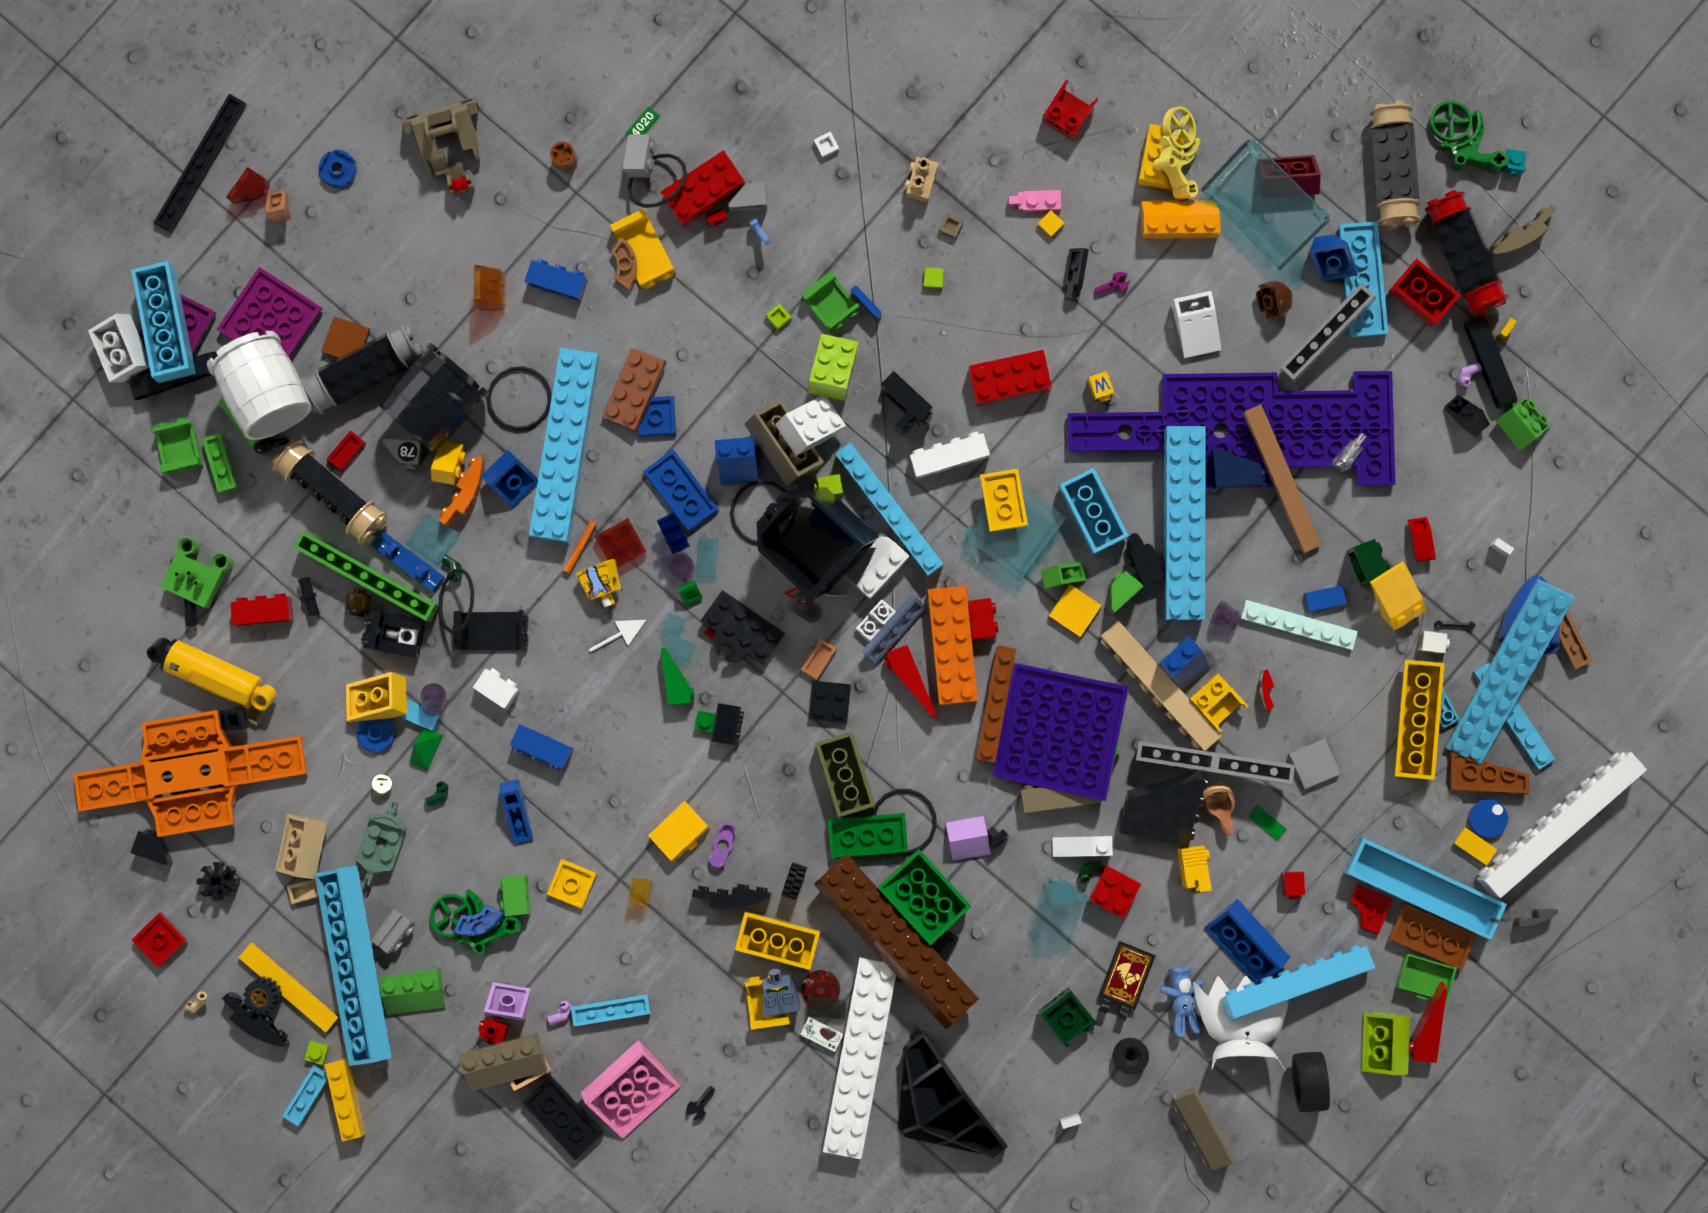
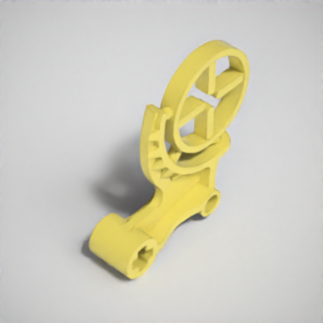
M1174 107L1169 109L1164 116V136L1159 140L1162 150L1159 158L1154 161V167L1156 170H1163L1167 174L1173 188L1174 197L1177 200L1195 197L1198 193L1196 182L1193 180L1188 181L1182 174L1181 167L1193 160L1199 149L1201 138H1195L1196 125L1190 111L1185 107ZM1175 111L1183 114L1180 121L1173 114ZM1170 122L1172 123V125H1173L1174 127H1177V126H1178V127L1185 126V124H1186V122H1187V123H1188V128H1189V134L1186 132L1185 129H1182V130H1181V129L1174 130V132H1173V134H1172V133H1171V128H1170ZM1179 135H1181V137L1186 142L1184 145H1180L1176 142ZM1190 147L1189 150L1184 153V149Z

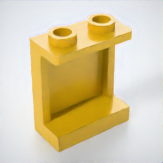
M760 976L748 978V981L744 984L746 987L751 1030L790 1024L789 1013L764 1017V979L760 980Z

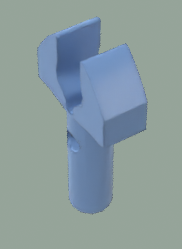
M755 218L749 222L763 244H769L770 239L761 228L757 219Z

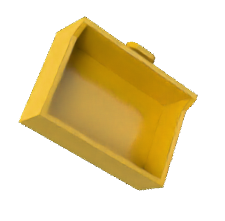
M684 801L648 836L671 861L675 862L687 849L689 851L693 850L698 845L697 840L710 827Z

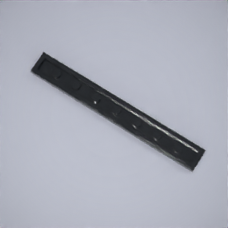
M228 94L154 220V224L172 233L247 104L244 101Z

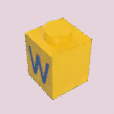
M1107 371L1088 378L1087 381L1094 401L1099 400L1100 403L1111 399L1110 396H1113L1114 390Z

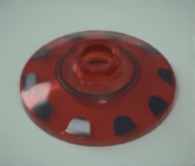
M815 970L809 973L802 983L803 998L807 1004L814 1008H828L839 997V981L829 971ZM819 986L824 987L823 993L817 992Z

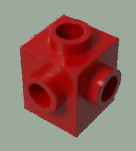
M491 1015V1017L481 1020L478 1027L479 1037L483 1038V1042L491 1045L504 1042L510 1024L502 1022L503 1018Z

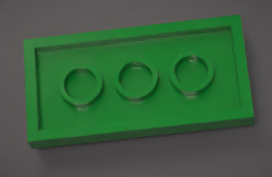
M905 813L828 819L831 858L843 857L845 854L850 857L908 852Z

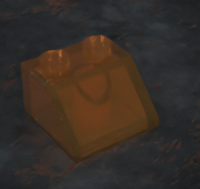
M474 265V304L480 311L503 310V305H506V294L503 293V286H506V275H503L500 269Z

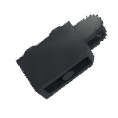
M1132 533L1128 537L1131 550L1128 552L1127 560L1130 567L1134 566L1136 574H1134L1135 579L1143 587L1165 579L1166 577L1153 545L1148 543L1144 545L1139 534Z

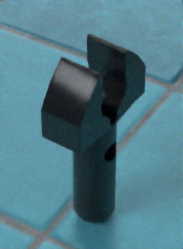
M709 1086L697 1102L690 1101L687 1105V1115L693 1108L699 1107L698 1114L693 1120L701 1119L706 1114L704 1105L715 1092V1088Z

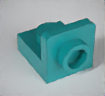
M1507 149L1506 155L1508 160L1503 168V173H1508L1511 177L1522 175L1526 171L1524 166L1527 152Z

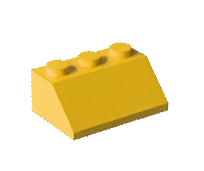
M1150 124L1147 130L1137 185L1172 191L1173 188L1167 174L1163 170H1156L1154 167V161L1159 158L1162 150L1159 140L1164 136L1163 126ZM1179 135L1176 142L1184 145V139Z

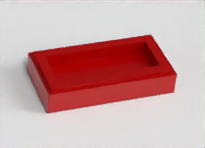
M350 430L326 460L342 472L366 442Z

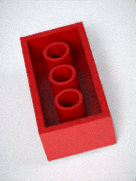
M723 150L689 172L684 186L673 199L667 202V205L684 228L740 191L745 185V181ZM682 178L661 191L664 200L675 192Z
M1044 350L974 364L968 368L976 406L1046 392L1052 388Z

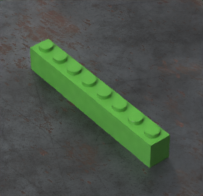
M304 531L301 532L293 546L298 551L427 622H431L439 608V605Z

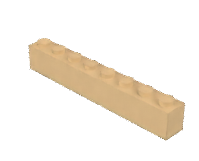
M1119 621L1114 623L1100 636L1102 646L1106 650L1111 649L1114 653L1113 658L1120 665L1123 663L1128 668L1126 672L1132 679L1135 677L1140 682L1139 687L1145 693L1149 692L1153 696L1152 701L1157 707L1160 708L1162 706L1165 709V716L1171 722L1175 721L1179 725L1178 730L1185 737L1188 735L1192 739L1190 743L1196 750L1206 751L1222 736Z

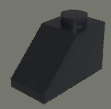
M146 828L145 831L137 832L130 853L166 866L172 865L173 860L162 837H157L156 831Z

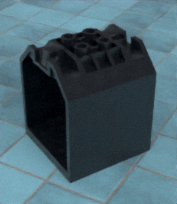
M827 487L799 488L793 491L788 490L786 493L783 492L776 499L777 503H770L763 516L756 522L758 551L811 602L829 593L879 538ZM807 497L855 542L822 579H819L780 541L781 525Z

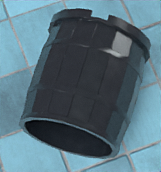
M430 342L426 347L428 350L413 362L400 377L382 403L379 404V407L424 446L435 453L473 412L481 398H486L489 392L483 387L478 390L480 386L477 384V381L443 352L438 351L435 353L438 348Z

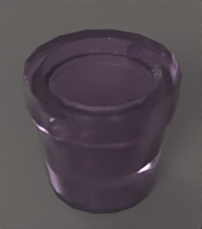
M1221 601L1211 617V623L1233 631L1239 624L1242 614L1228 605L1227 602Z

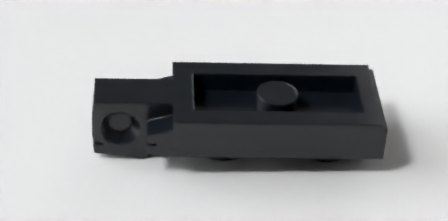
M1086 248L1069 249L1063 285L1066 286L1067 291L1065 299L1072 302L1079 301L1080 291L1083 287L1089 251Z

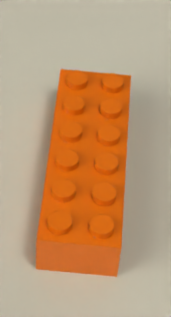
M966 586L928 589L939 705L977 702L978 696Z

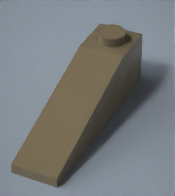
M1026 785L1024 790H1020L1023 813L1101 803V800L1046 788H1036L1035 785Z

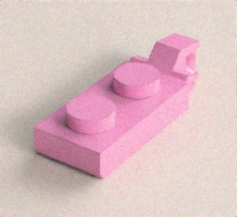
M1061 190L1018 192V196H1009L1008 205L1009 207L1018 206V210H1023V212L1061 210Z

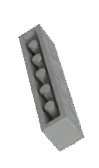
M1361 283L1280 366L1281 372L1295 383L1375 301L1376 296Z

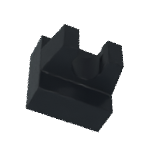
M992 826L987 830L992 837L989 843L994 849L1009 837L1004 829L998 832Z

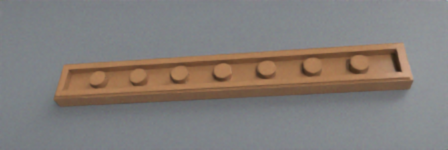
M1260 404L1242 412L1302 553L1321 546L1262 405Z

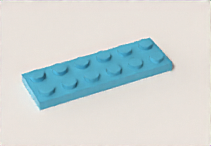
M1378 221L1339 224V238L1348 243L1358 271L1357 276L1343 278L1345 299L1361 283L1376 296L1375 301L1348 328L1349 338L1388 335Z

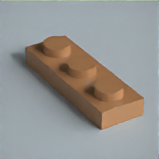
M1567 611L1560 623L1559 642L1573 670L1593 660Z

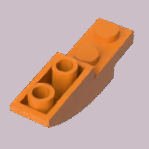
M480 455L477 458L474 457L468 464V470L465 473L462 472L460 478H457L458 483L456 486L462 490L460 493L456 492L450 506L448 508L445 507L439 515L441 517L439 521L447 527L459 512L466 516L478 496L483 481L481 475L485 470V459Z

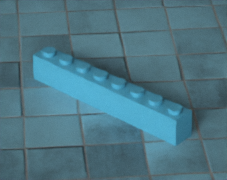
M849 443L835 453L837 460L925 575L929 577L943 566L942 561L853 445Z
M1359 945L1348 948V953L1343 954L1342 951L1331 954V959L1325 960L1322 957L1314 960V965L1308 967L1306 963L1297 966V971L1290 973L1289 970L1278 973V978L1273 979L1272 976L1261 979V984L1255 985L1252 982L1244 985V990L1237 992V989L1225 992L1226 996L1221 998L1228 1020H1234L1375 969L1367 946L1360 948Z

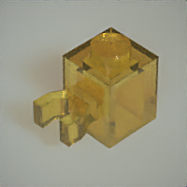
M632 878L629 901L633 902L634 906L645 907V903H650L653 880Z

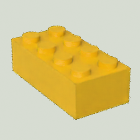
M746 911L735 950L810 970L821 931Z

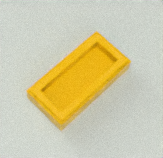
M1465 827L1453 842V844L1486 866L1498 850Z

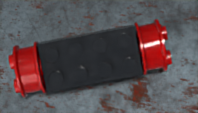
M1453 190L1446 193V197L1440 200L1436 198L1427 202L1428 206L1425 208V212H1429L1433 221L1431 226L1434 228L1461 291L1462 298L1467 300L1470 307L1469 314L1479 316L1487 313L1488 308L1492 306L1498 308L1505 305V300L1509 298V295H1505L1501 286L1503 281L1498 274L1474 215L1470 211L1471 207H1467L1463 198L1465 193Z

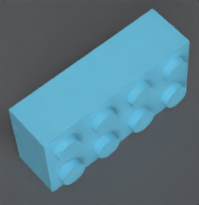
M1094 468L1059 485L1058 489L1092 555L1129 537Z

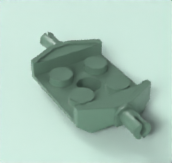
M391 801L386 814L368 817L369 821L357 855L354 857L366 869L367 873L363 884L371 885L376 872L392 871L407 828L394 815L398 803ZM380 838H385L387 841V845L383 849L377 846V841Z

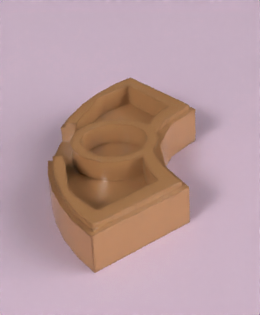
M621 237L611 251L617 262V273L614 279L628 290H631L637 276V259L631 245Z

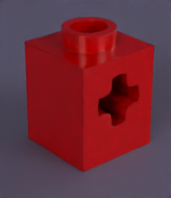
M1303 871L1281 872L1283 896H1288L1289 900L1300 899V895H1305Z

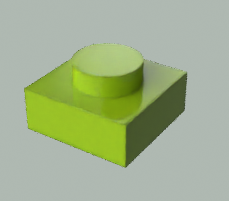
M312 1040L309 1041L304 1060L324 1065L330 1045Z

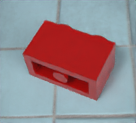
M991 598L969 600L968 609L972 640L995 638V633H999L998 623L993 619V614H996L995 602L991 603Z

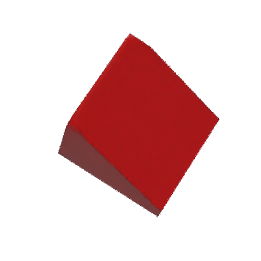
M723 208L706 214L711 228L728 221Z

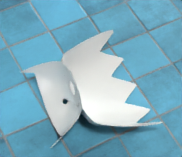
M1217 976L1209 995L1205 994L1199 985L1193 982L1196 1002L1207 1032L1220 1043L1213 1054L1212 1069L1217 1059L1225 1057L1259 1056L1279 1060L1275 1052L1266 1044L1279 1035L1284 1023L1289 1000L1229 1021L1221 998L1225 997V992L1230 990L1221 978ZM1244 976L1236 988L1237 992L1244 990V985L1252 983L1247 976Z

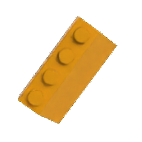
M1141 201L1142 239L1218 238L1220 235L1218 201Z

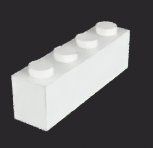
M973 432L967 435L968 438L962 440L960 437L949 440V443L945 445L937 443L931 445V449L925 451L923 448L912 451L913 454L910 455V460L916 479L989 458L990 453L984 434Z

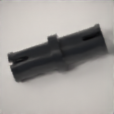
M310 577L298 579L303 595L301 599L305 602L308 617L320 614L315 598L317 595L313 591Z

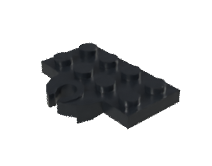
M723 590L700 620L702 624L715 632L713 649L717 656L721 654L723 646H729L732 649V653L724 659L726 662L736 663L741 661L746 655H749L764 665L785 635V632Z

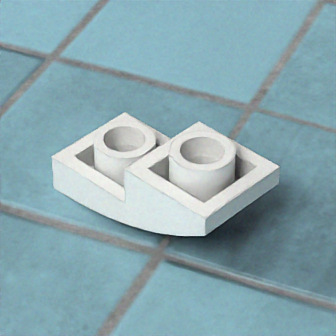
M881 599L855 631L870 642L896 611Z

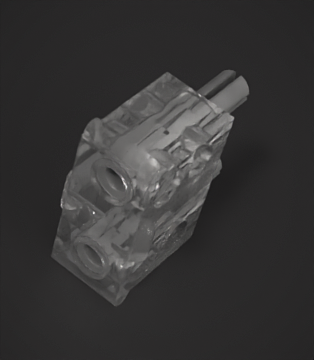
M1361 433L1354 441H1349L1338 456L1333 459L1334 461L1331 464L1342 473L1345 470H1349L1351 464L1363 448L1360 445L1366 436H1363V433Z

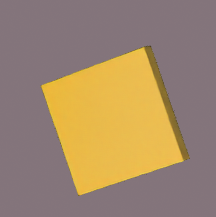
M1070 584L1049 614V617L1078 637H1081L1102 605Z
M561 859L546 895L583 909L597 873Z

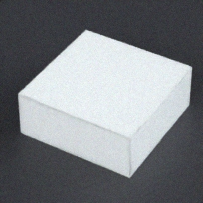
M831 131L814 139V143L822 158L839 150Z
M1499 538L1494 539L1489 546L1505 557L1514 550L1513 547Z
M1078 1113L1060 1119L1063 1129L1082 1123Z

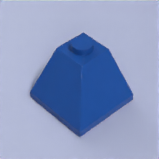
M1333 234L1314 237L1310 253L1321 281L1358 275L1346 241Z

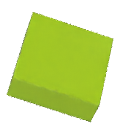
M925 268L923 288L942 289L944 269Z
M780 303L765 315L777 330L792 319L791 315Z

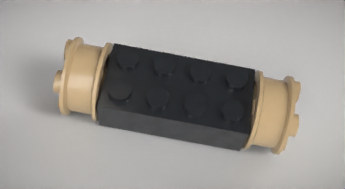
M1402 100L1394 101L1393 104L1387 105L1376 104L1370 111L1374 122L1371 131L1377 209L1380 210L1381 216L1378 224L1386 226L1387 230L1397 229L1398 226L1414 227L1421 220L1417 213V206L1420 204L1414 123L1410 121V112L1413 108L1411 105L1404 104Z
M301 439L296 441L290 440L285 446L286 449L273 458L272 462L274 465L272 471L274 473L279 472L285 477L286 483L296 480L297 484L304 490L308 488L311 495L317 501L323 500V503L326 505L325 507L331 513H338L339 519L347 525L345 533L356 537L359 545L364 543L368 545L374 539V534L387 525L386 518L388 513L386 511L381 512L375 507L374 501L366 504L362 498L315 460V451L304 447Z

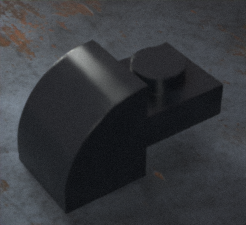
M244 707L219 710L222 730H240L248 727Z

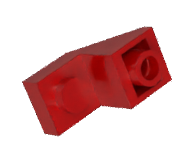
M1428 518L1409 519L1408 527L1412 536V550L1416 562L1436 560L1432 530Z

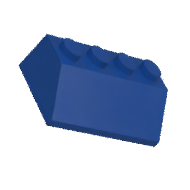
M1238 899L1223 909L1204 927L1255 985L1260 984L1261 979L1272 976L1281 970L1290 958L1288 953Z

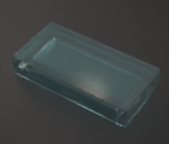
M699 538L696 576L716 577L718 539Z

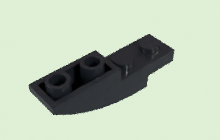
M737 884V887H732V894H728L729 890L717 888V892L709 891L710 887L698 885V889H693L692 897L710 899V908L731 909L762 902L770 898L772 893L768 892V888L763 887L751 890L749 885Z
M229 992L221 998L234 1012L229 1019L247 1034L275 1046L284 1047L290 1043L287 1040L288 1035L283 1030H278L274 1026L275 1022L270 1016L260 1015L256 1018V1013H253L251 1011L252 1008H247L242 1003L243 999L239 994Z

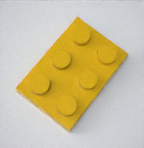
M1012 469L980 475L989 532L1028 526L1019 470Z

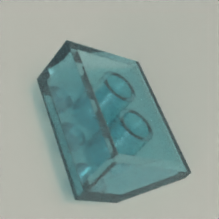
M1061 877L1047 878V882H1043L1047 906L1049 907L1090 901L1089 896L1066 880L1061 879Z

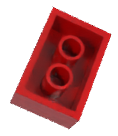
M1417 258L1388 291L1431 328L1438 323L1461 296V294Z

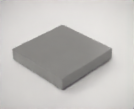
M1325 738L1289 753L1304 789L1340 774Z

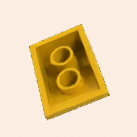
M1403 561L1370 581L1381 616L1394 631L1427 611L1423 597Z
M389 672L346 684V721L348 722L394 718L407 714L406 677Z

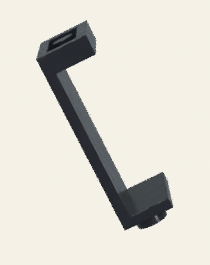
M519 610V612H472L466 627L459 633H454V650H525V645L529 644V636L525 634V626L529 625V617L525 615L523 610ZM454 611V630L463 624L468 612Z

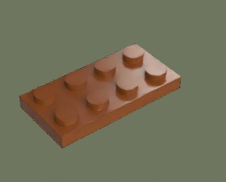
M631 348L602 418L638 431L667 362Z
M1403 903L1388 939L1462 970L1477 934Z

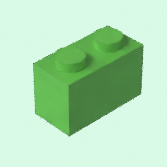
M527 875L501 877L502 881L499 882V891L503 893L501 912H504L505 916L530 914Z

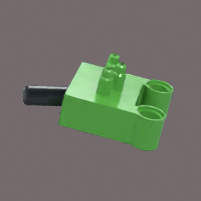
M186 537L178 542V550L160 587L184 598L186 626L194 627L198 624L196 604L210 609L227 572L233 568L234 563L231 557L221 553L216 554L212 558V566L214 568L191 559V556H195L199 552L200 547L197 541ZM191 542L192 549L186 552L185 546ZM225 558L226 565L220 568L219 562Z

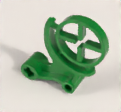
M1444 101L1434 108L1430 115L1429 126L1434 136L1444 141V143L1439 145V148L1449 151L1452 159L1451 168L1454 171H1460L1464 165L1488 169L1489 172L1495 174L1502 171L1508 160L1507 155L1503 151L1481 154L1477 150L1484 134V122L1479 109L1475 110L1474 113H1470L1464 104L1457 101ZM1447 106L1448 119H1433L1438 109ZM1454 106L1461 109L1467 118L1455 119L1449 125V137L1439 133L1435 125H1446L1453 117ZM1475 117L1476 129L1473 136H1470L1468 133L1472 127V118ZM1453 124H1468L1465 133L1454 137ZM1463 138H1466V139H1467V141H1465V142H1463V143H1460V144H1448V143L1458 142V141L1462 140Z
M470 889L466 890L464 897L455 894H447L435 901L430 911V921L436 932L446 937H457L456 945L468 943L473 947L476 954H486L489 951V943L509 934H518L523 928L522 920L510 916L490 931L478 936H466L462 939L460 934H447L441 931L439 927L448 922L450 917L446 916L436 924L434 915L439 903L446 913H451L444 899L455 897L464 902L463 905L453 911L454 915L459 914L465 908H468L469 916L473 915V909L467 901L469 897L475 904L477 914L484 909L485 905L482 900ZM452 918V921L456 926L458 920L457 918ZM510 922H516L514 925L515 929L509 928L511 926Z

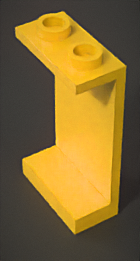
M644 208L610 225L617 241L623 237L635 252L638 266L636 279L641 289L652 288L656 285L657 281L661 279L665 281L673 276L675 269Z

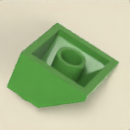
M1126 571L1123 574L1118 572L1111 579L1113 581L1110 585L1109 613L1111 615L1143 587L1138 580Z

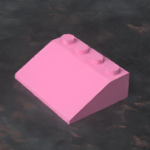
M638 1040L581 1092L585 1104L623 1139L680 1087V1084Z

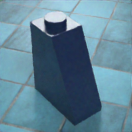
M1219 449L1211 450L1214 490L1260 486L1263 483L1262 481H1265V471L1261 469V464Z

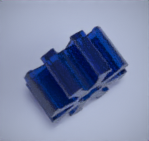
M674 512L657 520L672 554L690 547Z

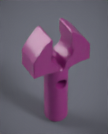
M1120 271L1114 273L1113 281L1096 287L1095 293L1099 295L1113 288L1119 289L1120 292L1125 291L1130 281L1123 284L1117 282L1120 278L1126 277L1127 273Z

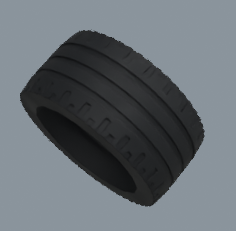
M1303 1052L1293 1054L1292 1077L1298 1110L1307 1113L1328 1110L1330 1106V1087L1323 1053Z

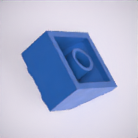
M509 450L481 475L488 485L512 508L538 482V479Z

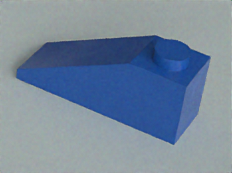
M519 779L500 783L499 794L514 844L533 840L525 798Z

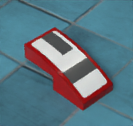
M1268 669L1261 671L1260 697L1264 711L1275 708L1268 689L1275 687Z

